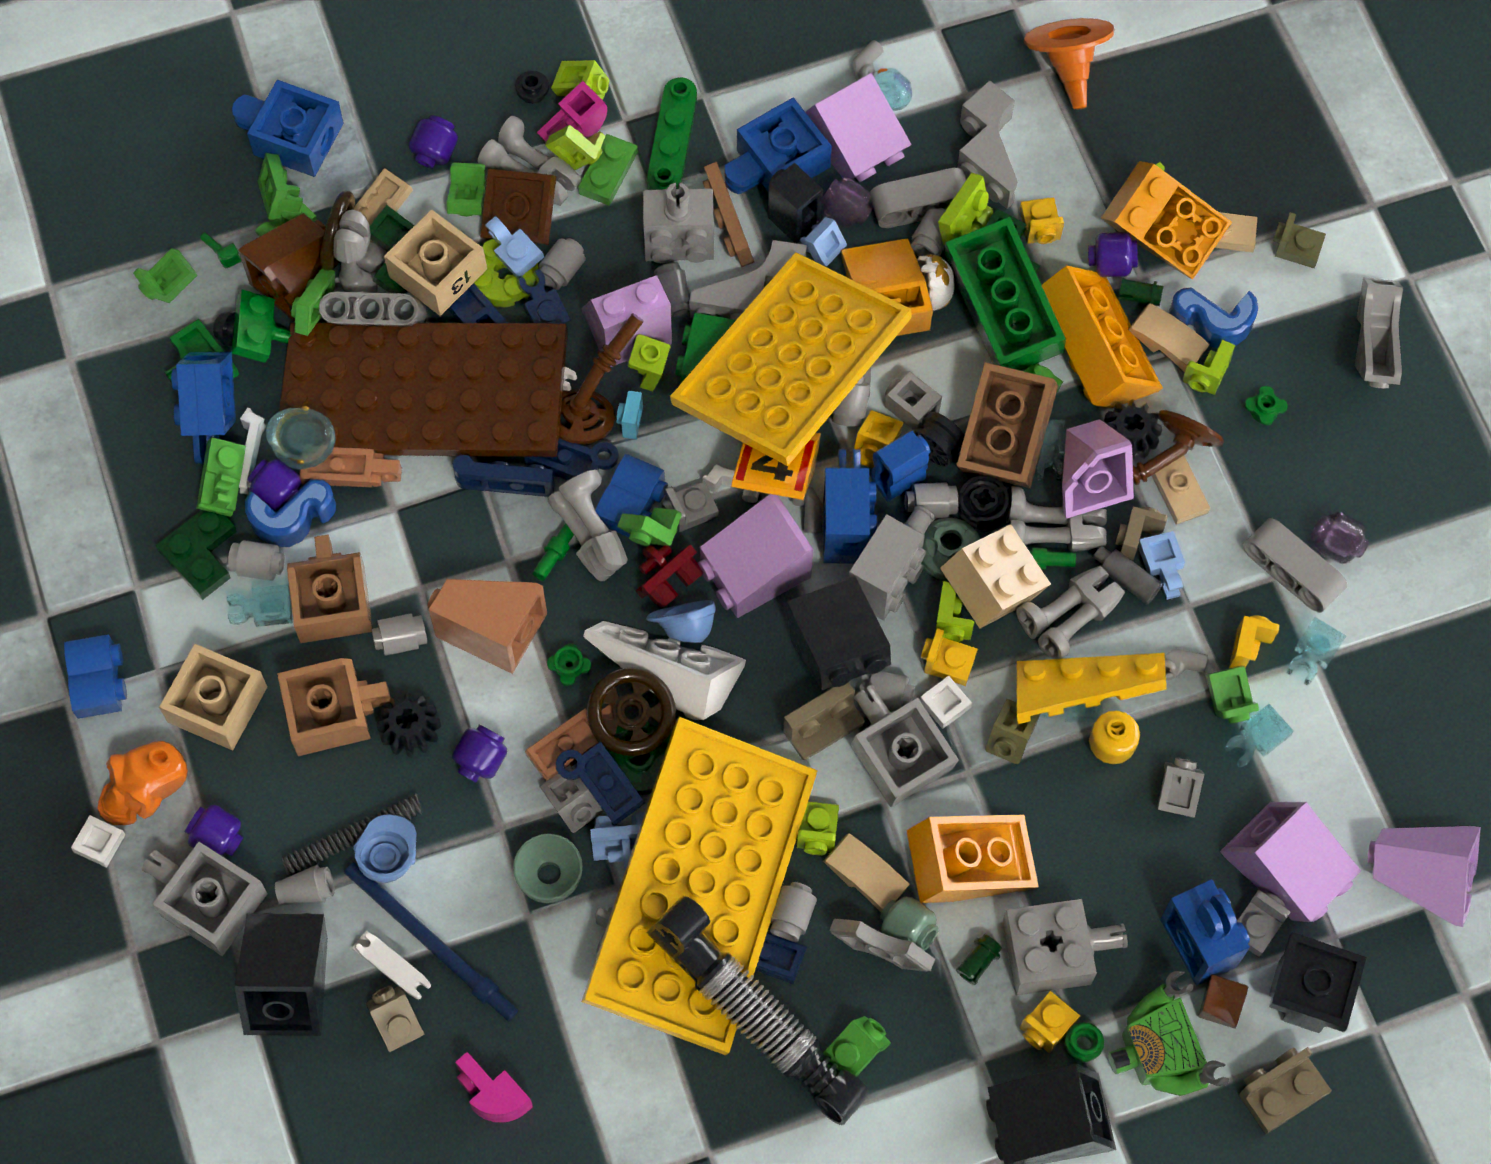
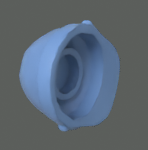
M711 600L690 602L654 611L646 617V620L659 623L667 636L674 640L694 643L703 642L712 629L716 607L714 601Z
M391 814L380 815L371 820L353 846L355 861L359 870L370 880L381 883H390L401 878L410 866L415 864L417 833L414 825L406 818Z

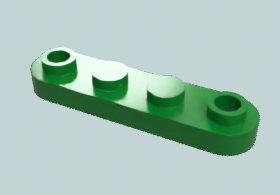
M674 78L664 87L647 175L648 190L667 189L673 183H676V189H680L679 183H682L697 104L696 85L687 78ZM680 90H681V91H685V92L682 93V94L676 93V91H680ZM664 175L668 176L669 178L666 180H661L659 177Z

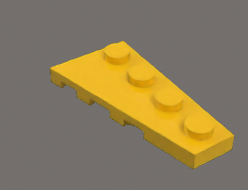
M1165 653L1017 661L1018 724L1030 722V716L1046 712L1049 717L1064 714L1063 708L1080 704H1084L1085 708L1098 706L1105 698L1116 696L1119 700L1166 690Z

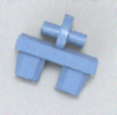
M638 812L632 815V825L617 826L608 816H598L595 829H590L594 861L609 860V863L624 861V869L626 871L645 812Z

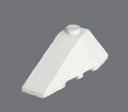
M606 621L586 629L583 636L623 669L638 668L658 676L670 689L676 709L684 712L686 717L693 720H704L721 710L746 662L743 658L706 645H702L701 650L698 651L681 647V641L670 637L668 640L648 639L646 631Z

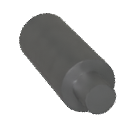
M1101 546L1093 557L1103 564L1102 567L1107 571L1110 578L1146 604L1153 600L1163 583L1117 549L1111 553Z

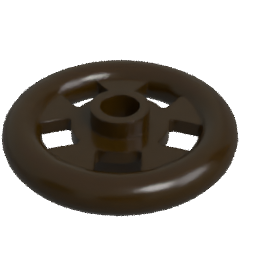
M348 190L342 191L337 196L326 224L320 252V264L326 271L334 270L339 263V260L334 257V237L336 231L341 229L339 223L342 215L346 211L354 210L355 208L354 195Z
M624 668L609 673L596 684L588 699L587 720L592 734L605 748L620 755L639 756L654 751L667 740L675 724L676 705L670 689L658 676L643 669ZM624 683H631L634 693H628L619 697L615 687ZM649 690L654 692L660 702L652 708L649 707L648 702L642 697ZM603 703L614 704V719H602ZM627 707H635L638 710V716L634 719L627 718L624 714V710ZM649 717H652L659 723L651 735L641 730L648 722ZM618 726L624 730L633 731L630 741H624L614 736Z

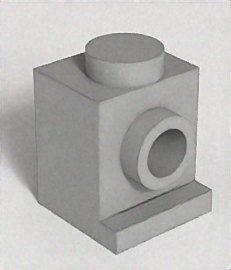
M910 371L901 380L899 378L895 379L885 392V408L911 427L912 431L923 426L922 421L930 412H940L942 396Z

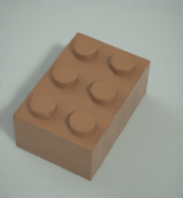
M985 362L957 467L962 472L978 476H991L1002 482L1031 489L1058 389L1055 379Z

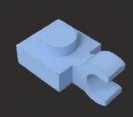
M496 216L485 224L490 230L488 233L500 245L494 250L495 255L517 279L544 258L542 251L521 229L512 235Z
M1174 531L1140 539L1138 548L1145 568L1152 576L1160 575L1165 599L1180 597L1179 589L1183 588V584L1177 570L1184 568L1185 560Z

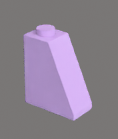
M1100 419L1066 429L1062 482L1063 513L1066 519L1134 498L1132 444L1127 438Z
M1481 827L1383 828L1377 840L1371 841L1369 845L1368 863L1374 864L1373 878L1451 924L1463 927L1471 904L1472 895L1467 894V891H1471L1473 878L1476 875Z

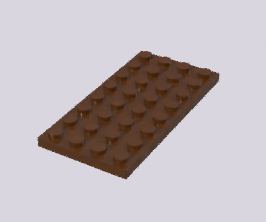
M295 323L290 325L291 333L289 334H291V337L288 340L278 423L285 414L294 409H301L302 406H307L309 411L295 412L288 416L280 425L277 434L278 444L275 439L274 447L278 455H303V448L305 446L374 449L375 453L388 456L557 457L568 338L566 324L416 323L412 326L402 327L317 323L308 336L295 333Z

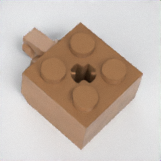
M329 534L315 536L316 556L309 557L307 561L287 564L293 622L300 643L372 632L371 629L373 627L366 574L361 553L333 554Z
M339 658L277 673L291 742L298 756L371 739L366 716L374 713L373 708L388 704L391 700L386 682L368 685L366 680L358 681L352 659ZM328 704V707L321 709V705Z

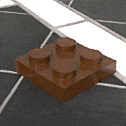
M488 169L480 237L493 239L488 233L490 230L485 224L496 216L512 235L521 229L534 244L549 245L556 176Z

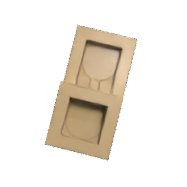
M1151 303L1144 308L1128 329L1153 353L1161 350L1184 372L1188 362H1197L1210 345L1179 319Z
M850 833L845 835L823 861L849 887H855L881 913L890 901H896L910 885L888 863Z

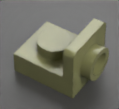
M1290 212L1286 224L1279 222L1273 242L1279 243L1275 257L1315 269L1326 233L1294 224L1296 214Z
M1006 699L993 725L985 748L986 752L1014 764H1019L1027 743L1038 723L1040 714L1030 716V722L1018 724L1017 702Z

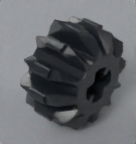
M1133 399L1129 401L1127 408L1118 402L1113 412L1108 411L1105 414L1104 422L1131 442L1132 460L1135 459L1136 453L1145 459L1149 455L1150 450H1155L1158 447V437L1161 436L1162 425L1157 424L1159 419L1157 417L1158 412L1147 413L1149 408L1147 403L1138 408Z
M407 692L404 696V702L399 703L396 698L392 697L390 700L392 709L381 708L380 714L383 720L377 722L378 731L383 733L380 737L381 742L385 746L391 745V750L396 755L405 748L407 756L412 758L414 748L419 747L420 751L426 753L428 748L425 741L437 742L438 736L435 730L441 727L440 719L435 717L437 714L435 705L426 706V698L422 695L413 702L411 694ZM408 721H414L410 729H404Z

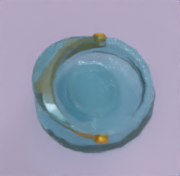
M307 406L288 408L277 412L269 420L266 428L267 441L273 448L275 456L288 467L294 469L311 468L324 462L332 453L336 441L335 430L330 420L322 413L311 410Z

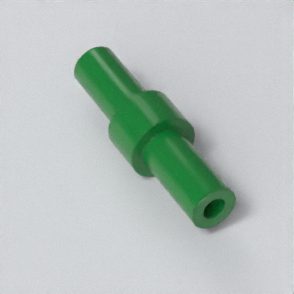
M566 523L557 536L550 538L544 548V556L533 571L534 577L541 581H545L556 562L562 561L570 549L569 542L574 534Z
M1032 548V551H1029L1041 570H1046V566H1076V553L1047 552V548Z

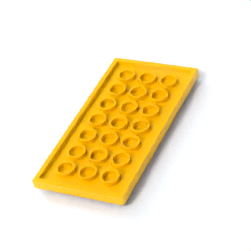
M679 717L675 722L581 1002L727 1055L734 1040L737 1023L731 1024L732 1018L726 1019L727 1013L721 1014L722 1008L716 1009L717 1003L711 1005L713 998L706 1000L705 996H702V993H699L695 988V980L646 932L682 896L689 897L698 903L709 916L710 924L702 933L722 953H730L732 957L737 959V962H740V966L744 965L741 972L744 973L746 970H749V973L746 975L748 978L754 975L818 770Z

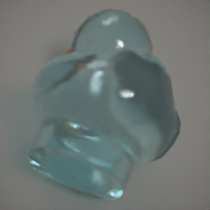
M881 68L878 70L875 80L891 109L897 111L907 107L912 100L911 82L896 68Z

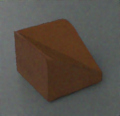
M1211 975L1207 981L1198 1017L1236 1029L1249 987L1245 984Z

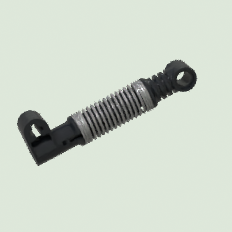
M682 896L646 933L695 980V988L699 993H702V996H705L706 1000L713 998L711 1005L717 1003L716 1009L722 1008L721 1014L727 1013L726 1019L732 1018L731 1024L737 1023L736 1029H741V1034L747 1033L746 1039L752 1038L751 1044L757 1043L756 1049L762 1048L761 1054L767 1053L766 1059L772 1058L771 1063H776L775 1067H778V1070H781V1073L786 1077H794L796 1080L802 1078L803 1080L800 1084L803 1087L809 1085L810 1087L807 1091L810 1094L817 1093L814 1100L820 1111L834 1123L844 1125L869 1097V1091L866 1086L847 1070L840 1069L837 1072L836 1068L838 1065L836 1063L828 1064L831 1059L828 1056L821 1057L824 1052L820 1049V1041L816 1036H813V1033H810L809 1029H805L799 1036L797 1035L803 1029L804 1024L797 1026L799 1019L793 1022L794 1014L787 1017L786 1015L789 1013V1010L782 1012L781 1010L784 1008V1005L777 1007L776 1005L779 1003V1000L772 1002L771 1000L774 998V995L767 997L766 995L769 993V990L762 992L761 990L764 988V985L757 987L756 985L759 983V980L753 983L751 980L754 978V975H751L749 978L746 976L749 970H746L744 973L741 972L744 965L740 966V962H737V959L732 957L730 953H722L702 933L710 924L709 916L694 900Z

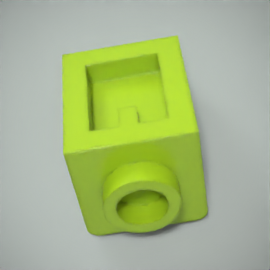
M595 60L561 61L551 89L557 96H567L578 84L584 81L603 100L605 93L608 91L610 80Z
M568 125L551 134L545 146L560 159L568 163L574 170H577L586 164L592 165L599 159L602 154L601 146L605 135L599 131L585 138L581 132Z
M641 334L637 335L628 367L638 370V373L643 375L640 388L653 392L662 376L671 345Z
M1222 340L1217 352L1210 350L1204 366L1194 361H1189L1184 373L1183 382L1189 384L1192 389L1198 392H1208L1215 395L1230 364L1235 345Z
M943 581L935 633L938 628L944 630L943 638L956 642L971 640L974 621L960 618L962 601L956 596V592L951 584Z
M808 801L800 829L798 830L797 848L804 849V852L811 855H825L826 852H831L835 848L839 805Z

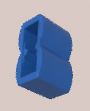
M912 430L873 453L875 467L871 469L872 481H876V487L887 502L909 490L912 484H919L926 479V470L928 469L929 462L928 454L931 453V450L926 440L921 435L916 436Z
M625 454L595 510L604 524L610 530L629 537V533L617 527L622 513L651 517L652 513L649 510L655 501L659 503L665 496V488H668V483L665 482L664 470Z
M109 634L64 642L70 703L77 719L122 711L121 700L127 699V690L124 678H118L117 666L123 665L120 644H114Z

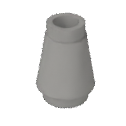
M315 865L275 882L277 900L280 904L325 902L327 897L334 896V882L330 869L328 867L320 868L318 865Z

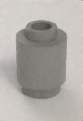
M929 209L912 235L911 247L917 256H926L927 254L940 256L944 251L945 245L942 242L938 221L946 209Z
M567 238V240L558 239L540 262L539 269L545 276V285L550 289L559 290L561 286H567L585 262L584 249L577 241L571 238Z
M865 376L858 381L833 411L832 422L844 426H860L861 419H864L866 415L870 384L864 382Z
M947 482L912 484L911 490L905 491V511L912 514L915 506H922L934 515V519L948 518L949 514H957V487L948 486Z
M243 540L241 543H233L231 545L228 556L229 571L236 572L237 576L273 581L276 574L281 575L285 557L284 553L279 552L278 545Z
M412 613L377 620L378 628L371 629L375 650L383 649L384 656L419 649V645L427 644L424 622L421 615L413 617Z
M880 671L875 674L863 675L859 692L862 690L867 691L866 688L868 686L874 685L875 690L888 710L895 712L912 701L914 686L908 685L909 677Z
M791 882L790 886L781 887L770 922L772 924L770 932L773 935L792 942H798L800 935L806 933L817 902V898L811 894L812 889L798 882Z

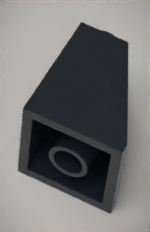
M856 576L787 601L791 642L822 690L830 687H841L854 678L865 674L878 673L886 666L891 665L890 643Z
M247 914L234 986L243 1035L321 1036L328 942L324 914Z
M1075 1063L987 1087L990 1099L986 1100L987 1112L991 1121L995 1122L998 1137L995 1138V1149L999 1159L1004 1161V1164H1046L1117 1150L1099 1073Z

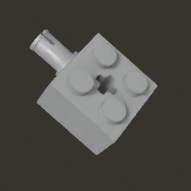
M673 183L667 189L643 190L645 261L668 263L675 260H688L700 263L705 260H714L713 189H688L683 183H679L680 189H676V183Z
M915 506L905 524L886 514L849 571V578L856 576L875 616L883 621L890 611L894 613L898 611L906 596L903 593L908 582L914 584L923 570L924 565L921 562L926 554V551L923 549L924 533L935 517L928 509L922 506Z
M871 685L866 688L867 691L862 690L853 697L871 722V725L855 735L851 747L889 806L893 807L953 770L959 759L919 698L914 699L895 712H890L875 690V686ZM899 748L902 751L909 749L911 752L909 758L899 756L897 753Z
M200 842L196 844L181 866L155 850L149 855L150 858L154 859L153 863L146 859L142 867V871L149 873L166 884L165 888L153 902V906L160 916L221 956L225 954L245 926L247 914H254L268 894L260 880ZM207 897L212 899L216 898L213 902L208 901L207 903H205V899Z
M1082 899L1006 909L1002 921L1016 995L1091 985L1097 974L1093 956L1094 952L1127 948L1128 946L1127 934L1123 935V932L1126 931L1123 923L1093 929L1087 925ZM1049 942L1051 946L1056 947L1055 951L1050 952L1048 946H1042L1043 943Z

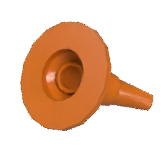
M1067 19L1034 28L1026 34L1024 43L1029 49L1047 52L1052 66L1055 67L1065 87L1073 109L1078 110L1087 107V79H1089L1090 64L1093 61L1095 46L1112 38L1115 29L1114 25L1109 21L1101 19Z

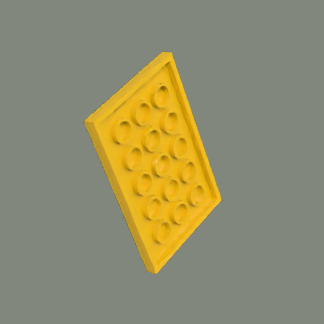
M795 252L671 394V403L673 406L788 466L912 318L911 309Z

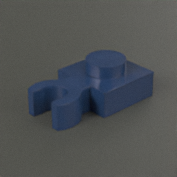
M540 269L533 272L537 279L534 287L528 286L523 277L517 279L519 289L523 293L528 294L531 299L522 304L531 323L563 324L571 320L556 289L549 292L545 291V276Z

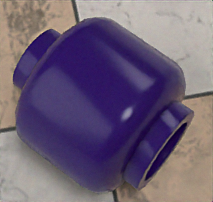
M430 115L429 119L419 120L409 141V149L416 155L415 161L431 169L434 168L435 164H447L458 142V135L454 131L455 126L451 122L435 115Z
M1127 232L1098 234L1095 239V245H1088L1089 266H1095L1096 272L1101 277L1128 276L1132 268L1138 267L1137 240H1132Z
M266 459L262 460L247 479L250 483L249 493L250 491L253 492L274 512L281 509L298 492L297 489L301 484L300 476L280 459H273L269 462Z
M480 724L477 729H466L452 754L453 760L460 765L457 772L476 783L480 776L485 779L493 778L508 752L507 747L503 744L505 738Z
M210 805L206 809L200 806L184 831L189 834L187 842L190 847L194 848L200 842L221 856L226 853L232 857L244 838L238 834L241 828V821L217 805Z

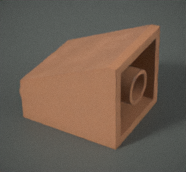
M447 579L441 590L438 588L434 590L428 602L431 622L437 638L511 674L515 671L547 615L543 586L532 582Z

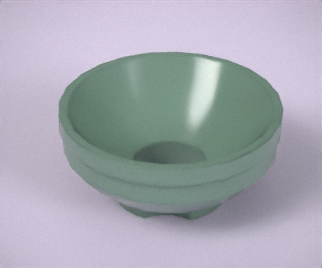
M948 517L933 521L924 533L923 549L926 551V554L921 562L924 565L923 569L936 579L948 581L940 567L962 548L980 540L977 531L970 524L958 518ZM953 533L959 536L962 544L955 550H948L942 546L940 542L941 537L945 534Z
M541 834L532 837L520 847L514 859L513 871L517 885L530 899L542 903H554L565 899L574 892L581 880L583 866L580 853L572 842L560 835ZM546 865H554L561 872L560 878L553 884L542 883L538 878L540 869Z

